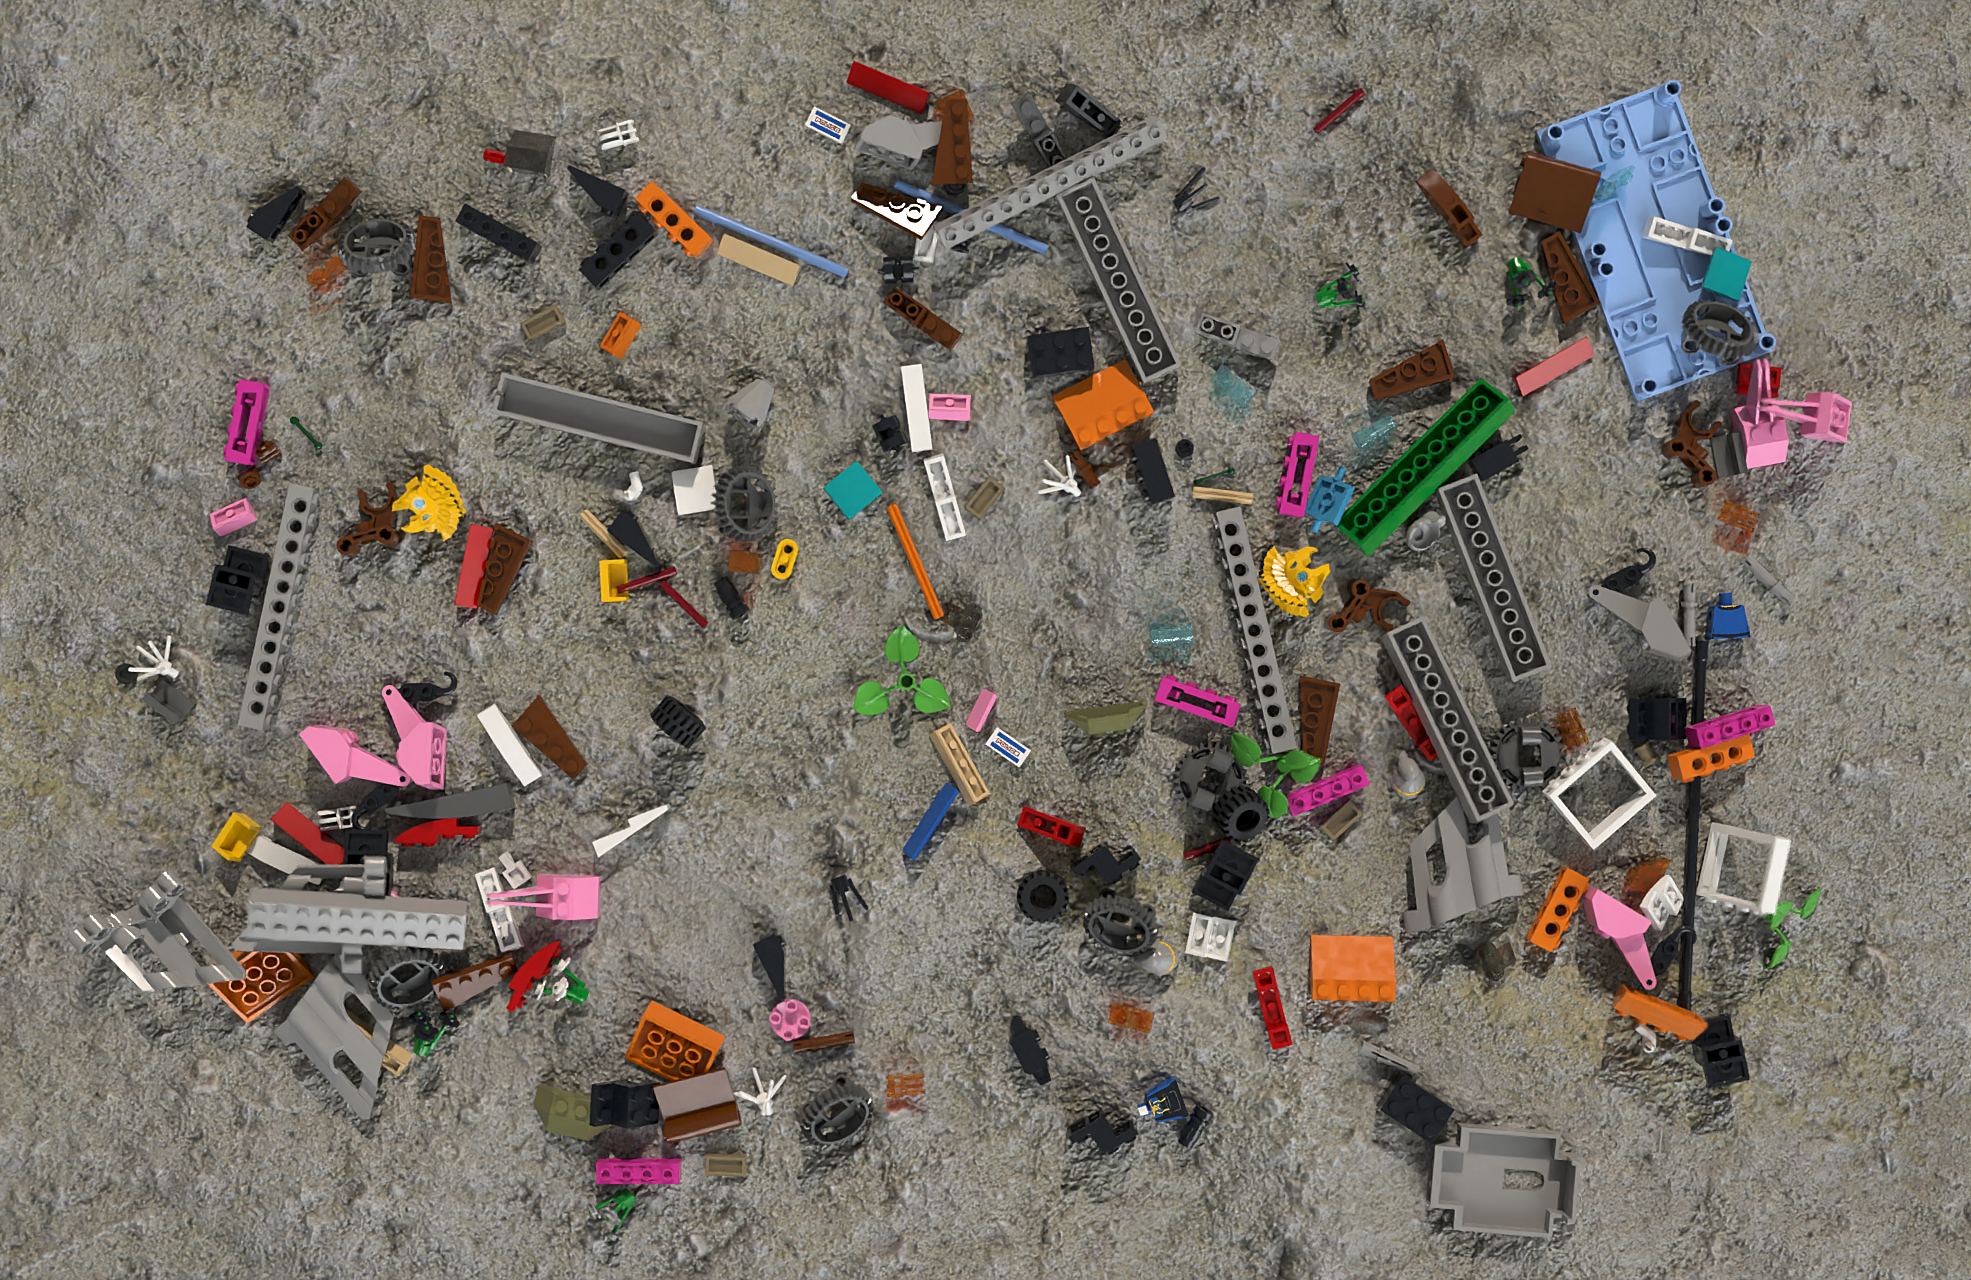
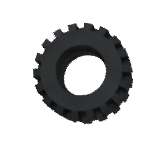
M666 695L650 714L653 722L663 732L684 747L690 748L706 729L703 721L695 713L672 696Z
M1243 785L1238 786V788L1232 787L1230 791L1226 790L1224 795L1217 799L1218 803H1215V810L1212 812L1214 816L1213 821L1231 841L1234 840L1237 843L1241 841L1243 843L1248 842V839H1255V836L1257 834L1260 835L1262 833L1261 830L1266 828V822L1270 818L1268 816L1270 810L1267 803L1250 787H1244Z
M1039 869L1035 872H1030L1029 875L1022 879L1018 886L1017 900L1021 912L1027 918H1030L1031 921H1038L1040 923L1049 921L1050 923L1054 919L1060 918L1061 914L1065 912L1069 902V892L1064 880L1057 873L1047 869ZM1041 884L1049 885L1055 892L1054 902L1045 908L1037 907L1031 901L1033 888Z

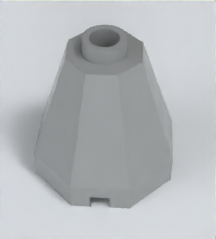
M764 378L762 380H754L729 398L725 404L726 411L732 410L734 412L732 414L734 419L749 429L753 430L756 427V431L760 432L765 424L773 398V384Z

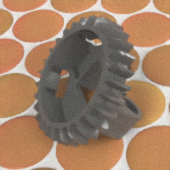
M372 217L371 221L364 220L361 224L357 222L355 227L350 226V230H345L344 235L340 236L337 247L340 261H343L344 266L348 265V269L351 270V274L363 278L368 273L389 272L390 267L392 272L400 277L407 276L410 273L413 260L412 255H414L413 250L416 249V240L412 229L409 228V225H405L403 221L398 222L397 219L391 221L390 217L386 220H383L382 217L374 220ZM369 232L370 238L355 245L354 240L356 238L359 239ZM396 234L403 238L402 242L395 239ZM370 248H391L389 253L372 257Z
M1700 299L1698 302L1694 301L1682 317L1681 323L1684 325L1681 333V349L1687 354H1694L1703 346V351L1721 357V361L1724 364L1735 365L1744 355L1747 357L1749 353H1752L1757 345L1759 334L1757 332L1758 328L1754 327L1755 322H1751V317H1746L1745 312H1740L1738 307L1734 308L1731 304H1724V301L1717 302L1716 299L1712 302L1709 299L1705 301ZM1703 314V319L1698 320L1697 316ZM1730 320H1733L1739 328L1743 329L1741 334H1738L1729 326ZM1706 329L1726 335L1721 340L1709 334Z
M747 465L735 466L728 469V472L722 473L717 479L718 485H714L717 492L712 493V496L715 497V501L711 502V504L715 505V509L712 512L717 514L714 520H719L718 528L720 533L728 534V538H735V541L742 542L755 541L763 538V535L768 534V529L773 528L771 522L776 521L773 516L778 514L775 510V506L779 505L775 503V498L778 495H774L773 491L776 488H771L772 480H767L768 475L762 474V470H756V467H749ZM750 479H757L756 483L764 491L758 492L751 484ZM731 493H747V516L731 515ZM757 518H765L761 519L758 525H756L758 529H751L752 524Z
M1524 717L1523 723H1521L1520 719L1516 718V725L1509 721V728L1501 726L1503 733H1495L1499 739L1491 740L1496 744L1495 747H1489L1490 750L1494 751L1491 757L1495 759L1494 764L1501 774L1502 780L1506 779L1504 781L1505 786L1512 783L1511 790H1515L1518 786V791L1522 793L1525 787L1526 792L1531 793L1533 787L1536 792H1539V786L1545 789L1546 782L1552 781V777H1559L1556 773L1557 770L1563 771L1559 763H1565L1566 761L1560 759V756L1566 755V753L1560 751V749L1565 744H1558L1562 737L1554 736L1557 732L1555 729L1549 731L1550 724L1543 727V720H1539L1538 724H1536V718L1532 717L1529 723L1528 718ZM1511 731H1515V735L1508 741V743H1501L1502 740L1506 741V739L1512 734ZM1540 744L1541 766L1519 767L1518 745ZM1508 769L1514 776H1516L1517 781L1514 780V777H1512L1507 771L1503 770Z
M1208 742L1206 748L1200 743V749L1198 750L1193 745L1192 753L1187 750L1185 751L1187 758L1179 757L1183 763L1175 764L1180 768L1179 771H1173L1178 776V778L1172 780V782L1178 783V786L1173 789L1180 790L1176 797L1184 798L1181 802L1182 805L1187 802L1189 803L1188 811L1194 807L1195 815L1202 811V817H1205L1206 813L1209 812L1210 817L1213 818L1212 812L1215 810V803H1218L1217 799L1220 796L1222 797L1226 790L1230 791L1232 787L1238 788L1241 785L1246 787L1247 785L1243 784V781L1249 780L1248 777L1243 776L1248 770L1241 769L1243 765L1238 763L1232 756V749L1226 752L1227 745L1219 749L1218 742H1216L1214 747H1212L1211 742ZM1206 752H1210L1207 756L1201 757L1199 759H1193L1194 756L1198 757L1200 755L1206 754ZM1232 764H1233V767L1235 768L1237 777L1235 776V772H1234V769L1232 768ZM1205 766L1226 774L1217 795L1197 786ZM1182 781H1184L1187 784V788L1190 792V798L1187 795L1188 792L1185 788V784H1183Z
M1109 888L1101 890L1098 898H1095L1093 903L1090 902L1088 907H1086L1083 916L1085 933L1089 934L1090 939H1094L1095 944L1100 943L1101 948L1105 946L1108 948V951L1112 949L1115 950V953L1118 951L1122 952L1123 955L1126 952H1129L1130 955L1134 951L1137 954H1140L1141 950L1145 952L1147 948H1151L1155 943L1159 932V923H1156L1157 918L1155 917L1156 910L1152 905L1138 903L1133 898L1129 899L1126 896L1119 897L1114 890ZM1120 912L1133 917L1131 926L1110 919L1112 913ZM1095 917L1099 918L1103 924L1102 930L1098 927L1097 923L1094 924ZM1142 935L1140 941L1136 939L1126 942L1127 936Z
M407 947L406 951L399 948L396 952L391 951V954L388 956L384 955L382 961L378 960V965L372 966L373 972H369L370 978L367 980L373 999L378 1004L381 1003L383 1007L388 1005L389 1009H392L396 1006V1009L399 1010L401 1007L407 1009L408 1006L412 1005L415 1008V1004L421 1003L423 1005L425 999L430 1001L431 995L436 996L431 980L446 975V970L442 958L439 957L438 953H433L431 948ZM412 963L419 969L403 981H401L399 973L395 970L399 966ZM430 967L434 969L432 977L429 975ZM408 990L411 995H397L393 997L392 992Z
M837 1076L832 1082V1087L825 1091L823 1090L822 1093L815 1096L813 1101H807L801 1106L800 1114L803 1119L800 1120V1128L803 1135L810 1143H813L815 1146L820 1145V1147L825 1145L830 1147L832 1144L837 1146L839 1142L844 1143L846 1139H851V1136L854 1134L858 1135V1131L864 1130L863 1125L868 1124V1119L872 1118L871 1113L874 1111V1104L871 1096L864 1087L862 1088L861 1085L856 1086L847 1076ZM842 1101L845 1106L828 1118L825 1110L833 1104ZM857 1101L863 1104V1106L860 1105L859 1112L855 1110ZM836 1127L838 1132L826 1133V1135H823L821 1132L822 1129Z

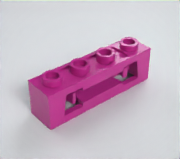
M242 379L236 385V402L231 408L232 424L228 426L227 430L229 440L228 444L224 447L225 461L256 466V450L260 444L270 385ZM247 403L254 405V407L251 406V412L246 433V440H248V443L240 441L244 437V431L247 421V415L249 410V406H247Z
M1295 431L1292 436L1288 437L1287 448H1290L1289 455L1285 456L1283 461V468H1286L1285 475L1281 476L1279 488L1282 490L1280 497L1277 496L1275 502V509H1278L1277 514L1304 518L1320 436ZM1300 446L1297 456L1301 457L1307 456V448L1310 447L1308 458L1304 460L1298 489L1300 499L1299 504L1296 505L1299 494L1291 493L1289 495V502H1287L1289 491L1292 490L1298 457H1296L1297 447Z
M1168 674L1166 678L1161 677L1153 699L1154 701L1230 727L1234 726L1241 705L1236 702L1237 698L1225 695V698L1217 696V691L1206 688L1205 691L1197 689V684L1186 681L1185 685L1178 683L1179 678ZM1172 686L1183 689L1182 692L1214 703L1218 701L1226 705L1225 707L1215 705L1214 712L1222 714L1223 718L1212 715V711L1180 700L1177 703L1166 698L1167 696L1179 698L1180 692L1171 689Z
M1758 704L1685 727L1689 747L1702 749L1775 726L1771 706Z
M1357 764L1285 794L1288 800L1290 815L1294 817L1370 785L1363 766Z
M600 1158L596 1163V1184H679L682 1179V1158Z

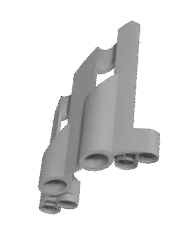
M1456 797L1410 844L1417 910L1403 912L1406 933L1445 928L1444 922L1502 898L1524 895L1520 875H1508L1497 813L1481 820L1484 836L1478 843L1471 844L1467 834L1465 812L1458 797ZM1441 837L1447 872L1442 885L1432 886L1426 851Z
M364 856L365 864L298 865L279 889L300 891L309 878L344 879V885L328 893L385 895L387 860L386 857ZM247 927L232 943L235 951L340 954V959H342L341 973L363 972L366 944L247 937Z
M173 870L164 872L158 878L157 884L147 888L138 900L139 903L126 911L114 913L106 918H103L99 913H95L84 921L83 927L76 929L68 937L69 942L80 955H86L99 947L142 992L215 984V982L236 981L246 978L245 969L183 898L182 893L186 885ZM193 940H198L219 965L201 967L187 951L185 945ZM133 944L148 946L170 972L147 974L128 952V947Z
M333 954L324 962L325 968L287 1019L273 1031L286 1046L295 1041L361 1119H370L378 1088V1077L389 1043L394 1016L387 1007H383L381 1003L378 1004L373 999L369 991L368 981L362 973H341L342 959H340V954ZM353 993L376 1018L371 1040L365 1036L345 1011L344 1000ZM339 1050H343L363 1073L359 1090L334 1063V1055Z

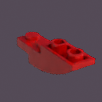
M461 817L437 819L405 831L395 838V843H401L402 847L414 846V843H422V847H432L434 843L441 841V835L444 839L455 838V835H463L464 839H473L475 835L482 833V825H461Z
M557 939L549 943L530 957L518 970L508 986L514 989L515 992L506 1009L514 1012L517 1008H522L527 999L524 997L527 989L531 991L536 982L534 977L540 980L544 975H549L553 967L550 963L554 957L557 958L563 948L560 946L563 940Z

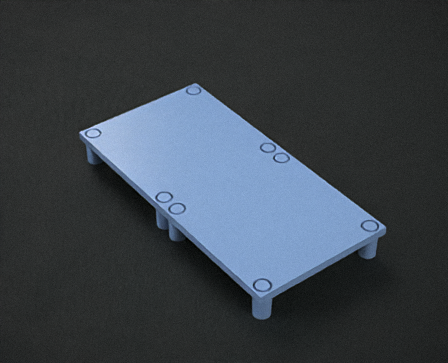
M1670 80L1667 83L1560 123L1552 124L1535 132L1543 155L1602 172L1581 233L1572 231L1592 288L1600 301L1599 306L1635 402L1734 366L1726 365L1721 361V357L1703 351V346L1694 354H1687L1682 351L1681 333L1684 324L1681 321L1685 311L1694 301L1698 302L1700 299L1704 301L1709 299L1711 302L1714 299L1717 302L1724 301V304H1731L1734 308L1738 307L1740 312H1745L1746 317H1751V322H1755L1754 327L1758 328L1757 332L1759 334L1757 345L1752 353H1749L1747 357L1744 355L1737 364L1772 352L1776 345L1775 337L1771 334H1766L1747 280L1738 302L1718 296V293L1701 288L1711 258L1710 256L1642 238L1647 217L1655 216L1689 228H1697L1731 239L1729 231L1732 229V221L1728 217L1722 216L1721 212L1725 208V202L1722 198L1715 197L1678 97L1682 87L1677 80ZM1732 243L1729 252L1737 254ZM1703 314L1698 315L1697 319H1703ZM1730 320L1729 326L1738 334H1741L1743 329L1739 328L1733 320ZM1706 329L1709 334L1721 340L1726 335Z

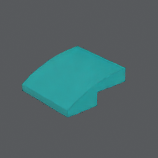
M1715 247L1701 288L1738 302L1752 262L1737 254Z
M858 461L849 466L823 488L848 520L883 493Z

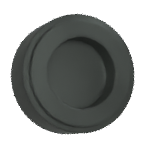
M124 663L117 667L115 676L120 683L130 684L137 679L138 672H130L128 670L129 668H136L133 664Z

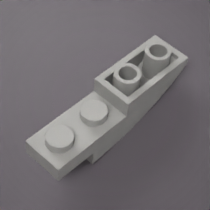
M1205 313L1201 314L1195 333L1208 339L1274 361L1281 341L1242 328L1240 325Z

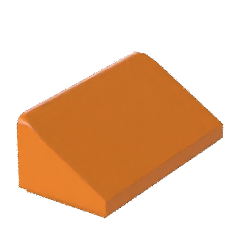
M619 312L599 347L613 356L622 359L640 329L641 324Z

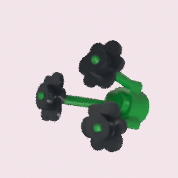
M1515 257L1507 263L1506 266L1509 269L1507 275L1514 296L1506 300L1507 305L1518 307L1525 304V301L1530 299L1528 294H1518L1517 289L1529 287L1535 280L1542 287V290L1538 292L1539 299L1544 296L1548 297L1555 291L1556 281L1552 280L1550 283L1545 284L1530 268L1528 262L1524 263L1521 257Z
M1346 262L1345 264L1350 271L1329 285L1322 287L1321 291L1316 292V298L1321 308L1327 306V309L1356 304L1357 313H1360L1359 308L1363 307L1364 299H1362V295H1358L1356 290L1355 300H1349L1351 298V286L1345 281L1346 278L1353 275L1356 281L1359 282L1357 278L1359 268L1355 267L1354 264L1349 266ZM1337 285V289L1333 291L1331 288ZM1338 293L1342 295L1343 299L1348 300L1341 302H1333L1336 300L1335 295Z
M423 1012L410 1014L407 1021L416 1025L413 1052L419 1056H427L430 1049H435L437 1041L447 1027L457 1029L460 1025L457 1017L449 1012H441L438 1018L443 1021L444 1025L438 1031L437 1028L429 1023L431 1021L430 1016H426Z

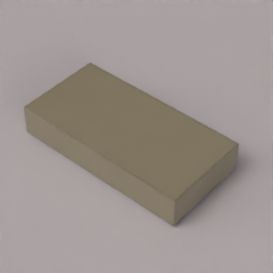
M557 304L521 322L520 325L529 342H532L566 324V321Z
M989 475L964 508L978 520H981L1005 490V487Z
M1348 799L1325 819L1319 827L1331 841H1334L1364 814Z
M706 1153L705 1175L746 1177L747 1155Z

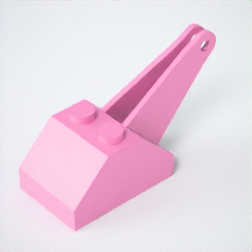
M1766 358L1761 359V362L1754 360L1745 406L1730 409L1734 433H1741L1747 469L1786 462L1789 438L1785 418L1758 410L1759 406L1778 408V406L1759 403L1760 399L1771 400L1769 363Z
M1834 392L1806 394V399L1803 402L1760 399L1759 403L1773 406L1802 408L1804 415L1766 406H1759L1758 410L1800 423L1799 431L1806 438L1830 442H1847L1852 402Z
M538 874L537 886L487 893L489 898L536 894V902L488 900L486 904L536 907V916L549 919L579 920L598 918L600 914L601 876Z

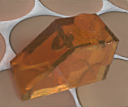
M730 551L729 572L758 574V570H761L762 558H759L758 553Z
M1658 857L1634 865L1633 869L1630 868L1626 874L1625 879L1627 880L1625 884L1647 895L1650 889L1663 878L1671 860L1665 857Z

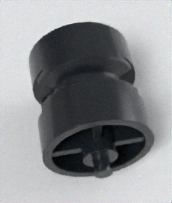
M912 255L900 256L899 259H896L895 256L883 257L882 269H878V273L884 275L885 284H894L898 280H901L902 283L914 282V273L919 271V266L915 267L913 265Z
M882 414L880 415L881 420L872 425L876 437L881 438L879 443L884 453L891 450L899 453L900 446L908 442L905 433L899 430L901 425L896 415L887 418Z

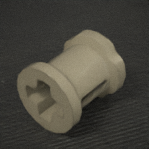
M1649 740L1640 742L1632 749L1633 752L1638 753L1644 767L1651 765L1660 758L1659 754H1655L1650 747Z

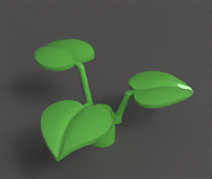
M904 626L895 629L885 644L887 659L890 662L900 661L903 673L897 677V684L882 690L881 685L877 682L869 681L863 683L856 692L853 706L854 711L863 715L882 713L890 703L885 693L898 688L904 690L914 688L917 690L913 697L914 704L918 710L924 713H934L950 707L948 694L940 682L932 678H925L920 683V687L915 684L913 675L907 673L904 661L911 662L917 657L919 644L916 638Z
M1233 733L1231 736L1233 756L1241 765L1251 767L1255 762L1262 763L1278 760L1277 767L1282 774L1272 785V788L1262 786L1258 791V795L1267 803L1270 817L1276 819L1284 815L1288 809V800L1282 792L1275 790L1277 785L1289 771H1291L1292 778L1297 782L1306 783L1310 781L1317 773L1321 759L1312 757L1300 750H1290L1283 756L1278 754L1277 756L1259 759L1262 751L1256 742L1238 733Z
M1818 886V889L1807 898L1801 909H1793V901L1781 904L1777 902L1775 914H1765L1764 920L1770 924L1769 928L1775 930L1782 939V943L1775 951L1770 965L1765 967L1767 970L1779 964L1791 947V941H1787L1777 927L1789 912L1801 914V919L1808 917L1819 902L1821 887Z

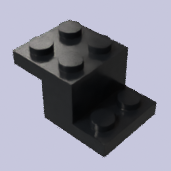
M228 545L224 564H215L205 605L248 615L253 595H261L271 555Z
M1687 698L1629 699L1627 705V713L1629 715L1627 734L1629 735V740L1687 739L1685 727H1687Z
M346 829L343 865L365 864L364 856L386 857L385 895H391L393 854L388 852L389 831Z
M1222 839L1214 855L1209 856L1191 892L1229 911L1236 895L1242 894L1259 858Z
M1101 842L1070 865L1077 877L1079 874L1081 876L1087 874L1092 870L1091 865H1094L1108 884L1110 882L1115 884L1123 878L1122 874L1129 869L1131 872L1140 865L1139 861L1141 858L1133 849L1117 861L1105 843Z
M1722 1014L1703 1018L1708 1025L1693 1041L1691 1040L1695 1062L1703 1066L1707 1087L1710 1089L1750 1080L1742 1039L1734 1035L1730 1015Z
M622 1079L592 1084L589 1125L597 1127L611 1124L628 1129L658 1124L659 1104L653 1086L660 1084V1082L653 1081L639 1084Z
M1103 1108L1067 1128L1068 1138L1072 1144L1075 1142L1078 1144L1082 1143L1088 1138L1087 1135L1091 1134L1103 1155L1114 1153L1119 1149L1118 1146L1124 1142L1126 1144L1133 1142L1137 1138L1136 1135L1139 1134L1133 1119L1114 1129Z

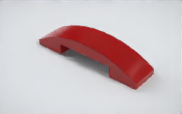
M1400 684L1385 695L1384 698L1409 736L1428 761H1431L1438 755L1412 703L1413 700Z
M1269 966L1252 971L1272 1049L1275 1050L1293 1045L1273 967Z

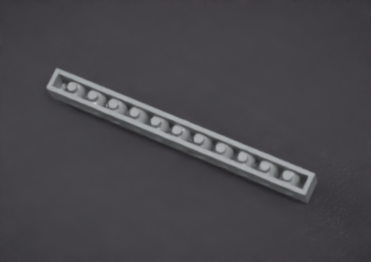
M1151 116L934 225L933 228L941 245L947 250L1168 139L1161 120Z
M289 483L238 726L263 731L268 730L273 723L274 717L271 714L278 700L276 691L282 681L280 672L286 662L285 649L286 646L288 647L291 635H289L290 626L292 627L295 621L293 612L294 607L299 602V594L297 593L299 586L303 583L304 576L302 570L308 560L306 551L307 546H310L312 541V534L310 532L316 522L315 509L320 503V489ZM304 501L306 509L300 512L299 504ZM299 521L302 529L297 533L294 526ZM295 541L298 547L293 553L290 550V545ZM288 562L293 564V570L290 573L286 570ZM284 582H287L289 585L286 593L281 588ZM280 602H282L285 607L282 613H280L277 609V605ZM275 622H278L280 625L278 633H275L273 630ZM271 642L276 646L274 653L269 651V644ZM267 662L270 663L272 667L269 673H267L264 669V666ZM263 682L267 685L265 693H262L260 690V685ZM258 702L261 703L263 706V710L261 713H258L256 711V705Z
M1241 507L1218 511L1214 513L1215 517H1212L1214 529H1218L1220 537H1217L1218 547L1223 549L1224 557L1221 558L1224 570L1228 569L1229 577L1226 578L1228 589H1232L1234 595L1231 598L1232 607L1234 610L1237 609L1238 617L1235 618L1238 630L1242 629L1243 637L1240 638L1242 649H1246L1248 655L1245 658L1247 670L1251 669L1252 678H1250L1252 690L1256 689L1257 697L1254 698L1256 709H1260L1262 715L1259 718L1261 730L1265 729L1267 736L1264 738L1266 750L1270 749L1272 754L1297 748ZM1230 524L1235 527V534L1233 536H1228L1225 533L1226 525ZM1233 544L1240 548V553L1237 556L1230 554L1229 549ZM1238 564L1242 565L1245 569L1242 576H1237L1234 573V568ZM1243 584L1249 587V594L1247 596H1242L1239 593V587ZM1248 604L1254 608L1253 615L1249 617L1243 611L1244 607ZM1253 624L1259 629L1258 634L1254 637L1248 633V628ZM1256 645L1263 647V654L1259 657L1253 653V648ZM1261 665H1265L1268 668L1267 675L1263 677L1258 674V667ZM1265 685H1270L1273 689L1272 694L1268 697L1262 693ZM1270 705H1275L1277 707V714L1270 717L1267 714V708ZM1275 725H1280L1282 733L1277 737L1273 736L1272 728Z

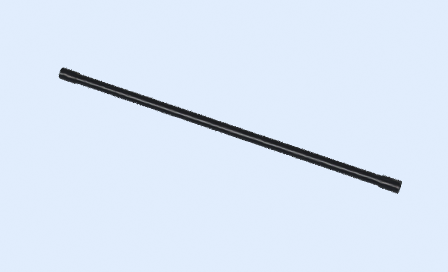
M1696 641L1693 725L1704 722L1706 665L1709 641ZM1700 776L1694 777V780L1690 782L1683 925H1688L1693 929L1701 791ZM1684 932L1678 1006L1691 1011L1693 944H1691V934Z

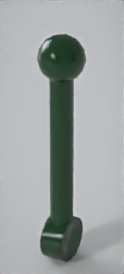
M293 416L290 418V423L296 425L310 439L315 449L320 450L322 443L317 442L299 423L297 417Z
M1229 467L1226 471L1193 481L1194 485L1227 474L1233 475L1235 469Z

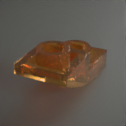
M339 256L330 258L331 261L325 262L326 271L325 269H317L312 271L313 274L307 275L308 283L313 286L326 283L342 274L348 268V265L344 266Z
M1113 1003L1108 1023L1149 1034L1155 1013Z

